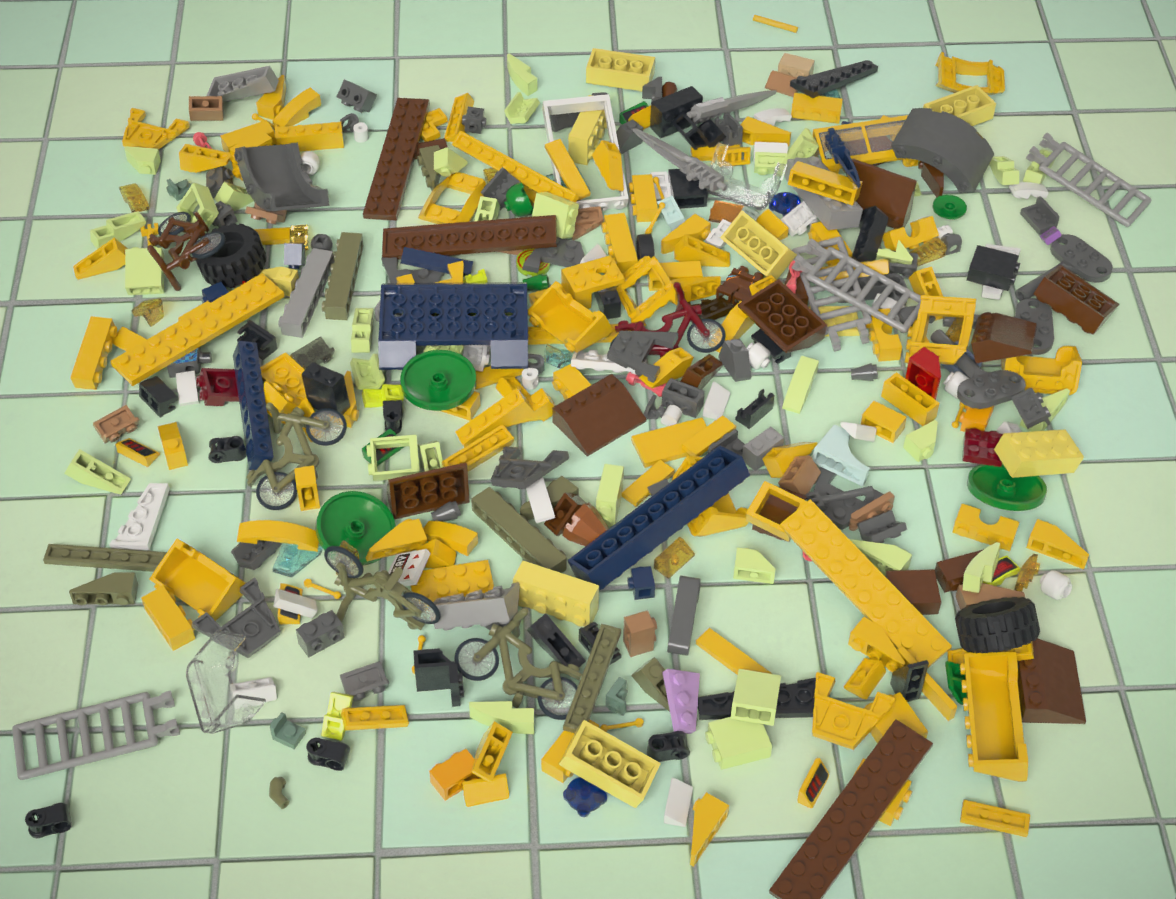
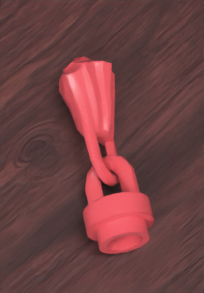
M197 132L194 134L193 141L197 146L204 148L207 146L209 149H212L209 143H207V137L204 133Z
M793 260L789 265L792 276L786 286L795 294L797 289L796 279L802 271L792 269L795 263Z
M629 372L626 377V381L630 385L634 386L636 383H640L642 387L653 391L659 397H662V390L667 384L665 383L652 389L641 381L637 374Z

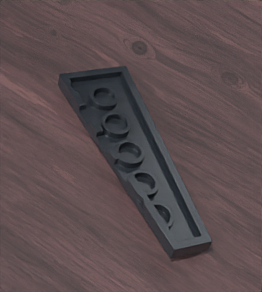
M864 60L805 77L798 76L797 79L790 80V87L811 98H815L878 72V66L873 64L872 61Z
M816 678L798 680L797 683L788 685L780 683L775 718L813 717ZM735 691L698 697L699 720H716L731 717Z

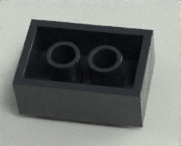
M690 86L651 102L650 128L660 139L678 132L671 122L683 112L687 115V112H690L694 105L703 103V96L693 86ZM685 118L677 123L682 130L690 127Z

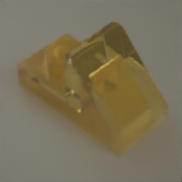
M161 298L145 300L131 310L134 316L144 317L150 327L164 317Z

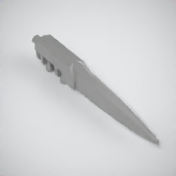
M760 91L726 99L720 97L694 105L691 111L687 112V116L692 118V121L697 125L699 121L703 122L711 118L714 119L716 116L720 117L723 113L730 114L732 111L756 104L775 95L777 91Z
M637 128L632 129L653 150L680 168L681 172L687 174L686 178L688 181L699 180L700 189L710 188L712 192L719 189L723 191L727 189L728 186L723 183L724 176L699 159L688 156Z

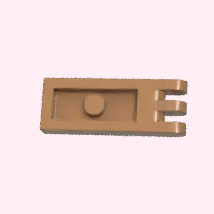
M889 491L851 514L849 530L855 531L858 529L857 524L859 522L892 510L895 496Z

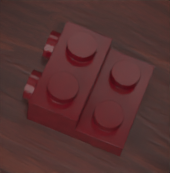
M201 369L200 375L196 377V385L201 387L199 398L201 401H204L205 406H224L225 401L239 402L235 369Z
M965 428L962 461L1001 467L1002 461L994 448L1003 434L997 431L987 432L980 431L977 428Z

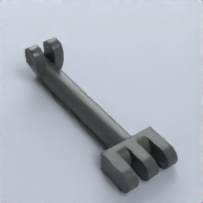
M872 486L826 496H821L819 491L807 493L806 499H811L823 511L824 504L863 495L867 502H871L874 500V490Z

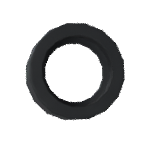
M651 234L637 235L636 249L638 261L644 256H650V258L655 256Z

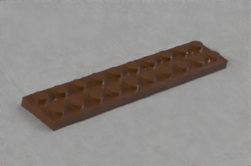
M397 98L364 207V219L397 221L429 110V99Z
M556 215L383 228L382 258L397 257V259H401L404 247L445 256L557 247Z
M895 719L772 885L769 893L777 899H822L933 747V743Z

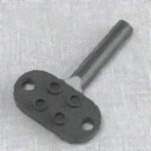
M1062 234L1061 237L1052 242L1051 254L1061 262L1062 266L1074 274L1094 283L1104 282L1110 278L1113 266L1109 259L1079 237ZM1060 264L1015 291L1017 299L1022 301L1033 297V293L1043 278Z
M1034 298L1020 301L1017 304L1014 317L1037 323L1034 344L1039 347L1033 346L1032 354L1041 355L1049 352L1054 342L1053 317L1050 306ZM974 314L972 329H975L978 316L980 315ZM943 316V326L962 328L964 318Z
M940 329L931 335V341L935 344L956 345ZM966 353L955 363L970 378L960 383L957 397L960 402L971 408L983 409L1011 401V397L1025 390V381L1017 373L1008 370L986 372Z

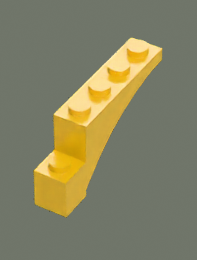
M516 388L455 432L462 445L466 447L502 424L505 427L529 421L542 420L544 422L552 416V407L556 405L543 388L527 399Z

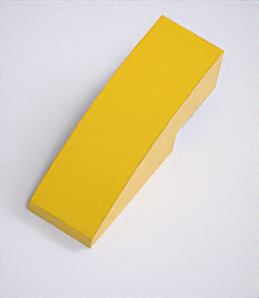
M311 87L301 92L278 113L273 120V124H277L279 127L294 126L309 117L308 112L321 106L320 95Z
M428 521L423 527L428 542L436 538L465 556H468L478 544L477 532L456 524Z

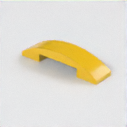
M273 520L247 521L239 524L237 542L257 544L258 540L296 544L299 550L318 552L319 541L316 531L308 527Z

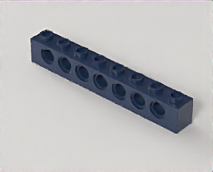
M238 341L233 354L248 468L249 470H257L265 459L272 462L274 457L257 343Z

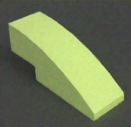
M510 53L507 54L508 72L515 85L527 96L536 92L537 77L531 74V67Z
M1045 149L1040 150V153L1045 157L1052 153ZM1033 161L1026 170L1023 182L1041 184L1047 175L1040 171V165ZM1054 161L1048 166V168L1051 169Z
M994 156L989 165L998 182L1002 185L1019 184V170L1014 168V161L1005 156Z
M139 211L107 219L106 226L90 230V240L97 249L114 237L121 242L146 224V220Z
M355 308L351 336L352 353H370L373 331V308Z
M805 356L800 357L782 409L800 414L818 371L819 360Z
M996 542L988 546L972 559L964 573L963 590L979 593L983 581L992 582L999 561L1000 543Z
M512 701L469 702L470 717L490 727L495 721L513 733L534 734V708H512Z

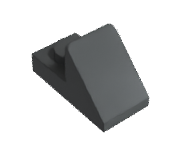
M657 77L642 87L643 99H652L653 102L662 98V77Z

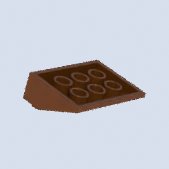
M852 159L859 180L862 181L860 195L856 202L863 210L873 206L878 207L888 216V227L893 229L905 228L910 219L917 180Z
M1061 264L1043 278L1033 293L1040 302L1047 303L1055 312L1063 314L1068 321L1078 324L1084 332L1092 335L1101 328L1120 305Z
M779 279L738 304V307L785 353L812 347L825 337L827 324Z
M982 313L978 316L971 342L975 362L981 363L1032 354L1037 323L999 313Z
M613 374L606 376L552 407V423L587 457L647 421L624 384Z
M467 463L388 479V504L394 520L435 511L449 501H456L457 505L470 503Z
M1038 638L1032 641L1034 659L1017 661V682L1022 723L1086 724L1074 651Z

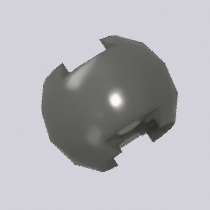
M317 234L312 238L310 246L312 249L331 251L333 242L328 235Z

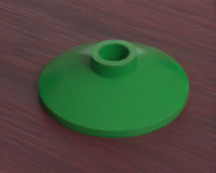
M941 195L933 201L932 205L934 212L945 219H958L964 216L967 211L966 203L954 195Z

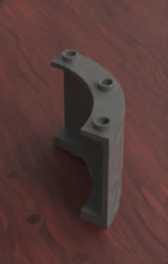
M912 108L891 144L897 158L915 159L934 166L954 183L959 193L975 192L994 156V152L987 140L981 138L973 126L955 115L944 111L941 113L935 112L930 108Z
M298 143L235 148L234 157L238 162L247 194H250L251 198L260 208L266 211H281L329 206L328 190L313 186L307 172H303L301 168L303 163Z

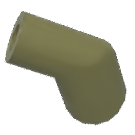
M274 777L270 782L269 797L281 809H284L290 802L282 794L286 781L283 777Z

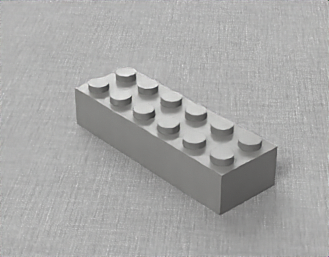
M797 157L787 160L784 178L787 181L789 180L791 168L797 161L828 171L829 169L818 157ZM792 186L827 230L859 227L863 209L857 202L852 206Z

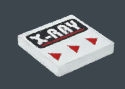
M427 549L396 554L388 571L389 575L391 576L396 568H401L403 573L398 582L404 586L417 585L430 552Z

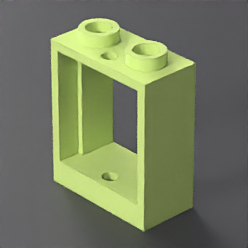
M193 182L176 209L178 212L189 213L191 215V223H195L197 219L193 211L199 204L200 208L197 212L206 221L205 223L209 228L219 212L209 188ZM180 216V219L186 221L187 217Z
M416 435L370 438V445L366 446L367 457H371L372 463H368L369 475H373V481L388 480L420 473ZM410 447L411 469L377 472L376 449Z

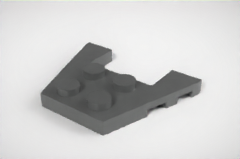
M557 237V247L535 249L524 262L522 270L538 273L540 262L563 267L578 265L584 257L581 242Z
M381 257L382 266L385 268V273L390 283H397L396 277L412 274L415 283L439 282L445 274L428 269L397 270V257Z
M620 331L607 353V359L624 368L629 367L635 370V374L639 376L644 375L648 377V381L654 383L660 373V367L644 362L654 344L673 349L678 340V333Z
M504 447L502 450L503 455L499 458V466L495 467L491 477L492 486L526 489L569 459L568 451L553 450L544 461L517 459L521 455L518 447Z
M820 467L821 473L817 478L814 491H819L821 496L844 492L830 484L837 474ZM873 489L874 500L884 495L883 493ZM856 497L824 504L822 512L839 529L843 530L849 526L851 514L870 502H867L866 499L861 501Z
M255 577L240 588V593L252 604L222 627L207 612L193 621L191 626L193 629L246 658L251 657L279 636L281 632L271 609L267 606L265 596L260 591Z

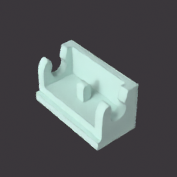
M673 196L658 201L657 205L661 202L665 203V208L661 212L671 231H673L685 222V218Z

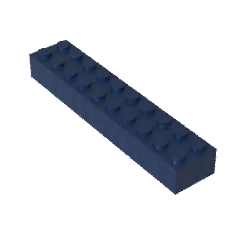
M719 445L567 561L575 577L599 585V591L604 589L610 582L620 577L623 572L651 553L661 543L667 541L670 536L681 530L687 523L697 518L700 513L711 507L717 500L727 495L729 491L748 478L750 473L743 457Z

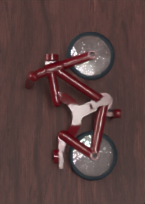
M675 282L673 285L678 300L676 310L673 313L662 316V321L665 323L662 328L648 330L644 327L642 321L629 323L626 320L620 321L618 326H615L616 333L620 331L669 332L673 326V320L685 316L676 332L678 333V340L673 349L656 344L653 345L648 355H660V359L669 351L679 348L678 345L690 321L692 325L687 331V340L689 345L698 352H714L723 345L726 338L725 330L719 322L712 319L699 318L698 315H702L700 304L695 306L688 304L679 282ZM616 337L612 340L610 347L612 346Z

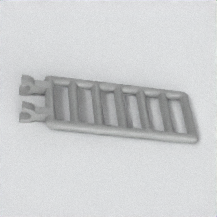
M1049 133L1043 136V140L1039 145L1044 148L1048 147L1053 152L1048 157H1045L1033 146L1026 157L1027 160L1038 163L1040 171L1125 227H1129L1152 201L1149 196L1066 142L1059 144L1053 140ZM1063 150L1072 154L1057 172L1048 168ZM1077 159L1084 162L1086 165L1071 181L1062 177ZM1093 168L1100 174L1083 191L1076 184ZM1107 177L1114 184L1097 200L1090 194ZM1121 186L1128 193L1112 210L1105 205V202ZM1136 196L1143 202L1128 219L1118 214Z
M842 237L817 242L823 248L837 244L839 251L849 256ZM809 245L793 248L792 251L800 255L805 253ZM831 255L827 261L837 258ZM820 257L805 259V261L814 265ZM846 264L844 268L840 271L842 272L847 270L848 276L850 277L851 274L854 272V269L851 265ZM835 266L819 270L815 276L818 278L827 276ZM802 271L800 276L809 297L810 308L822 320L861 311L864 318L827 327L825 335L829 334L834 352L841 350L837 332L854 327L858 329L862 344L869 343V333L865 325L872 322L871 315L854 305L820 314L818 307L843 301V299L834 295L815 300L813 293L825 291V289L818 285L811 287L809 280L806 279L807 274ZM849 277L835 280L831 285L836 288L841 287ZM857 279L852 285L854 291L846 292L854 298L861 292Z
M811 238L805 252L820 257L813 266L800 255H797L792 269L796 271L801 270L806 273L807 280L902 333H906L918 317L921 303L920 295L833 247H828L826 250ZM831 255L840 259L825 280L815 276ZM846 264L856 268L840 289L831 285ZM862 272L871 276L856 298L846 293ZM880 281L887 285V287L872 307L862 301L876 282ZM893 289L902 293L903 295L888 315L878 311ZM911 298L918 302V305L904 324H901L894 320V318L906 301Z
M171 690L153 698H150L148 692L14 725L12 732L18 779L25 780L156 746L158 744L157 738L180 735L176 719L155 726L154 709L175 707ZM142 702L148 739L135 742L130 704ZM121 707L127 745L114 748L108 710ZM100 713L105 750L92 753L87 715ZM78 718L83 756L70 759L65 721ZM56 723L61 762L48 765L43 726ZM35 729L39 767L26 770L22 732Z

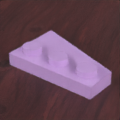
M666 669L662 673L673 730L691 734L696 731L700 673Z

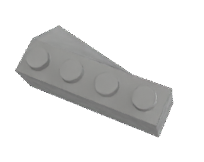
M270 66L214 77L206 96H222L223 102H229L234 99L271 93L275 91L279 80Z
M519 582L512 583L511 587L507 589L497 586L485 593H482V590H476L467 594L466 597L461 593L437 598L433 603L438 607L441 617L434 624L435 629L451 630L460 626L462 628H469L478 624L480 626H488L497 622L499 624L509 623L518 611ZM429 606L432 619L436 618V615L432 608Z

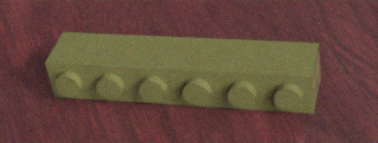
M341 232L340 239H337V251H334V263L331 264L332 275L328 276L329 287L325 289L326 300L322 302V312H325L326 319H348L364 247L362 233Z
M489 486L471 498L472 511L526 562L560 573L567 570V557L565 553L561 550L559 551L550 539H546L537 527H533L524 515H520L511 503H507L499 492H495Z

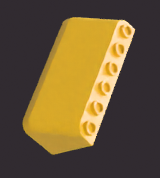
M1016 652L964 653V662H960V673L965 675V680H962V693H966L967 698H963L964 711H968V716H965V729H970V735H966L967 748H971L972 754H968V765L973 767L974 772L1017 782H1025L1028 777V755L1023 737Z

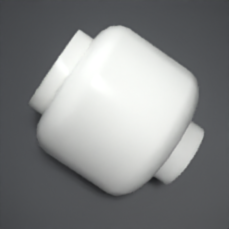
M305 151L300 155L303 163L301 168L303 172H307L308 176H312L317 172L320 160L314 152Z
M752 342L747 347L750 366L755 370L761 367L763 369L766 368L771 361L769 359L770 351L759 342L755 344Z
M960 371L951 372L943 383L945 385L944 389L958 399V386L961 382L970 378Z
M1056 570L1045 573L1040 579L1041 591L1055 600L1066 598L1072 590L1070 578Z

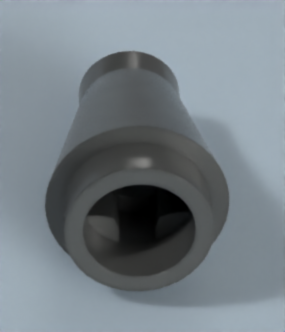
M870 363L851 369L852 380L874 381L873 379H878L877 365Z
M449 501L434 512H431L434 521L443 522L458 519L457 517L461 516V512L456 501Z

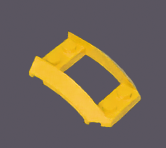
M943 52L940 53L935 65L938 67L939 81L936 84L937 87L956 93L972 87L957 83L956 74L987 75V87H980L987 95L999 94L1005 91L1004 69L1000 66H994L993 60L988 62H971L953 56L949 58L944 56Z
M460 172L451 174L433 189L418 218L435 224L471 221L478 208L480 197L483 196L481 191L486 185L485 180ZM446 187L471 194L461 212L435 204Z
M644 256L623 273L625 283L615 287L620 301L631 318V323L642 321L644 326H647L644 321L646 318H650L657 309L664 307L670 299L675 303L676 291L670 278L655 256L652 258ZM652 268L663 287L637 307L626 288L633 286L637 279L647 275Z
M921 295L916 328L910 346L914 354L921 348L926 347L939 356L940 364L954 365L967 350L973 326L976 299ZM930 316L964 318L958 345L924 343Z

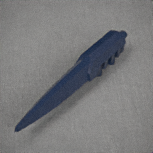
M829 128L828 134L825 135L827 150L835 164H839L847 177L860 188L859 176L850 157V151L846 149L845 144L835 132V129Z

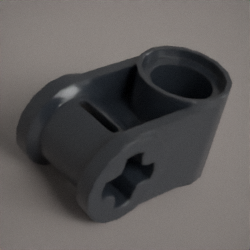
M402 400L383 401L385 431L391 429L395 434L401 432L403 417Z
M240 436L213 438L209 441L211 452L208 454V459L213 463L241 461L247 456L244 441Z
M674 731L672 733L652 735L648 740L647 756L658 762L681 760L688 757L690 750L686 747L685 733L683 731Z
M315 737L310 739L306 746L308 761L312 765L336 771L344 769L350 752V747L347 744Z
M56 803L52 806L34 809L25 816L28 832L31 837L36 839L56 833H63L72 827L69 807L65 803Z

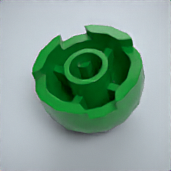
M522 182L514 184L506 192L507 201L504 204L507 211L511 210L517 217L532 215L533 207L528 195L524 191Z

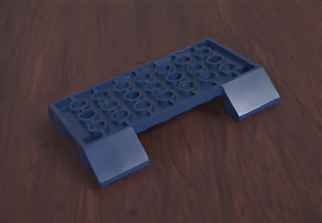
M527 282L382 283L378 337L379 370H403L407 362L417 356L416 346L491 345V369H528ZM511 312L513 315L507 316L505 313ZM397 313L403 314L400 317L394 316ZM433 313H439L440 315H439V316H432L431 314H433ZM469 313H476L477 315H475V316H469L468 314H469Z

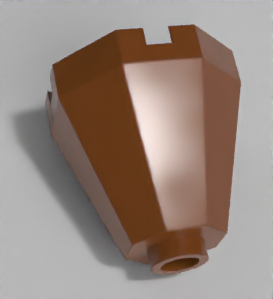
M585 503L572 516L571 524L567 523L562 536L569 541L587 546L609 528L597 509L592 504Z

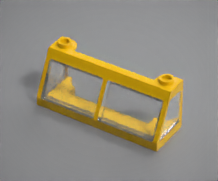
M908 115L813 129L812 135L819 147L812 156L818 157L831 172L838 174L839 169L842 168L839 164H835L825 146V135L828 134L829 128L835 129V132L845 144L846 149L850 151L851 159L867 164L902 160L903 165L906 167L918 165V160L897 158L891 146Z

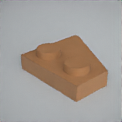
M601 206L578 209L572 240L582 237L604 222Z

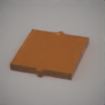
M715 200L713 208L710 209L709 221L720 223L724 219L732 223L744 206Z

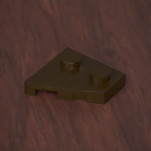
M725 298L701 300L702 315L698 316L700 319L716 320L728 315L734 306Z

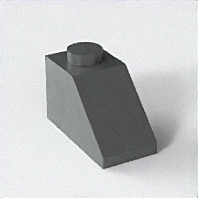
M633 119L621 125L616 131L621 154L643 143V140L632 130L637 128L643 131V127Z
M740 339L724 341L718 358L735 382L750 380L752 376L747 348Z

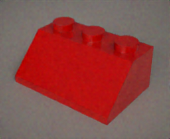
M923 347L909 358L905 379L935 400L941 379L939 356Z

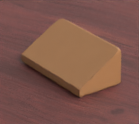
M772 70L765 88L794 97V93H798V90L790 87V80L797 78Z

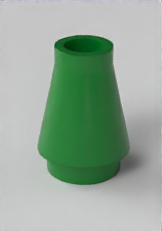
M543 273L523 279V282H527V289L544 290L549 288L548 275H543Z

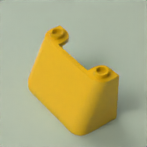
M557 281L528 309L529 322L535 327H541L565 344L564 346L571 353L574 351L578 353L607 338L613 332L605 314L599 310L591 312L575 301L570 293H564L562 290L563 286Z
M1076 346L1060 347L1056 352L1055 358L1017 356L1001 359L1002 370L1012 371L1020 375L1025 381V390L1032 387L1035 393L1054 394L1064 389H1069V395H1072L1078 389L1082 360Z
M687 455L673 475L672 481L703 457ZM728 493L717 500L711 507L700 513L697 518L687 523L691 534L697 537L742 528L749 523L746 521L748 509L740 507L736 511Z
M178 538L149 579L155 583L154 588L158 589L164 586L168 592L171 591L173 595L197 610L200 614L198 618L207 612L215 621L243 596L240 593V588L246 584L245 581Z

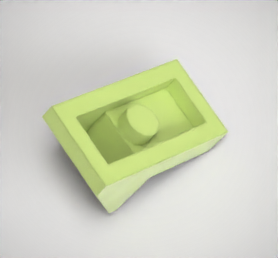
M898 240L896 252L887 248L878 249L876 260L889 259L891 263L909 265L912 264L913 260L900 240Z

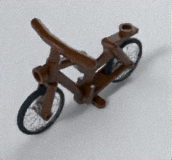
M178 212L169 216L158 228L160 237L150 234V238H148L152 245L147 247V251L159 265L175 291H179L181 286L171 270L176 267L187 269L190 266V262L192 263L197 259H204L214 255L223 247L226 241L225 235L221 232H212L205 235L210 229L198 212L194 213L197 219L195 223H191V215L187 212ZM181 232L186 233L182 236H178V234ZM190 239L182 252L184 242ZM172 242H176V247L168 251L173 261L166 264L153 246L160 245L167 249Z

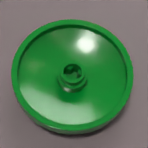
M431 350L421 353L407 362L400 376L401 389L406 399L419 408L431 411L448 410L463 404L471 397L476 388V371L472 363L459 353L448 350Z
M1003 463L1001 467L980 464L969 472L967 487L974 497L987 505L1003 510L1026 511L1037 508L1044 502L1047 493V486L1039 476L1012 478Z
M346 491L332 496L323 504L318 513L315 528L318 541L324 550L330 546L342 547L353 553L364 566L380 560L367 561L368 551L394 529L396 524L391 511L378 498L360 491ZM336 551L329 552L332 558L343 563L342 557L344 554ZM351 559V560H350V561H351V565L357 566V565L354 563V561Z

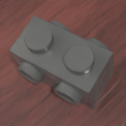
M345 79L337 94V98L342 100V104L349 107L353 105V109L361 113L363 110L370 112L377 94Z
M670 378L662 390V406L667 408L669 405H675L681 409L684 415L696 418L703 407L705 391Z
M333 610L319 615L316 619L304 623L296 629L298 644L308 658L345 638L343 624Z

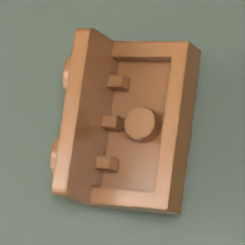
M255 203L254 207L247 206L245 213L251 214L250 218L261 220L262 217L266 219V222L276 224L277 222H285L287 210L266 211Z
M125 405L93 422V426L104 443L109 441L112 443L117 441L121 437L120 435L135 431L138 428L139 419L134 417L128 406Z

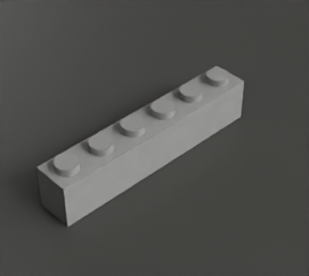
M313 248L310 255H307L305 267H302L301 276L296 280L294 291L290 293L289 303L285 305L284 314L279 318L278 324L281 327L282 335L304 337L328 281V276L331 274V264L334 263L333 251Z

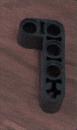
M876 206L862 211L859 223L861 230L852 254V258L858 262L876 260L878 249L880 248L888 216Z

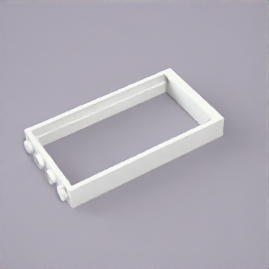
M609 94L543 101L542 111L548 143L554 141L549 115L604 110L610 142L615 143L619 149ZM551 160L554 181L561 185L560 174ZM623 166L624 190L623 192L619 191L620 197L577 201L576 203L579 204L578 209L601 206V210L606 211L607 209H623L627 207L629 198Z

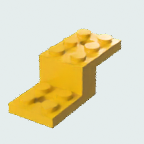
M611 255L561 269L563 292L570 293L575 301L587 309L591 308L593 292L625 283V278ZM547 289L528 294L531 304L533 305Z

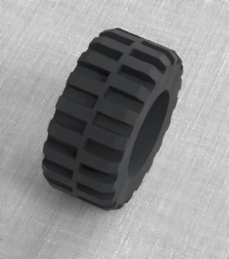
M231 223L230 225L225 224L220 228L212 229V232L223 233L226 241L223 247L214 255L196 260L200 272L207 283L214 285L222 282L225 288H235L237 285L241 286L242 281L247 282L260 274V270H263L267 257L260 237L253 228L240 223L239 225ZM221 237L209 238L210 242L196 250V254L209 246H214L215 248L220 243Z
M1005 597L982 601L963 608L957 612L955 617L960 646L967 652L994 653L1003 650L1007 651L1035 641L1040 634L1035 604L1025 597Z

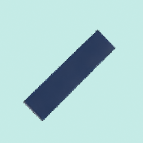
M404 247L400 264L449 274L447 264L463 261V277L471 274L473 261Z

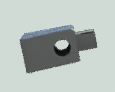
M201 347L183 356L167 366L169 377L174 378L176 373L195 371V374L200 373L201 363H211V352H201Z

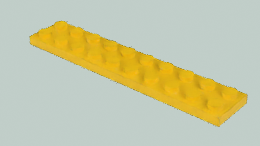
M261 273L111 360V365L134 386L284 298V292Z
M811 499L780 524L784 532L860 612L883 628L896 649L903 646L917 662L927 660L929 663L928 668L951 649L952 645Z

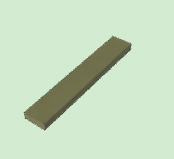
M48 544L43 561L44 564L154 572L167 552Z
M601 624L565 719L563 730L575 733L583 720L589 722L621 635L620 628Z

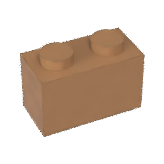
M189 96L190 121H223L222 96Z
M810 455L797 456L793 459L778 484L781 488L806 495L815 484L821 471Z
M648 610L624 617L623 642L630 657L654 650L657 624L654 617H650Z

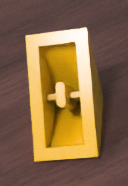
M436 538L417 548V550L427 549L430 552L424 568L434 569L455 565L456 551Z

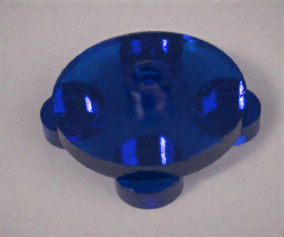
M780 192L772 197L769 209L782 214L784 217L800 204L801 200L793 193Z
M581 777L572 780L563 792L564 800L581 817H587L590 812L607 802V794L604 790Z

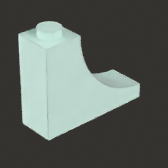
M834 424L814 448L812 459L816 465L863 487L870 468L858 461L851 453L848 446L851 435L845 429Z

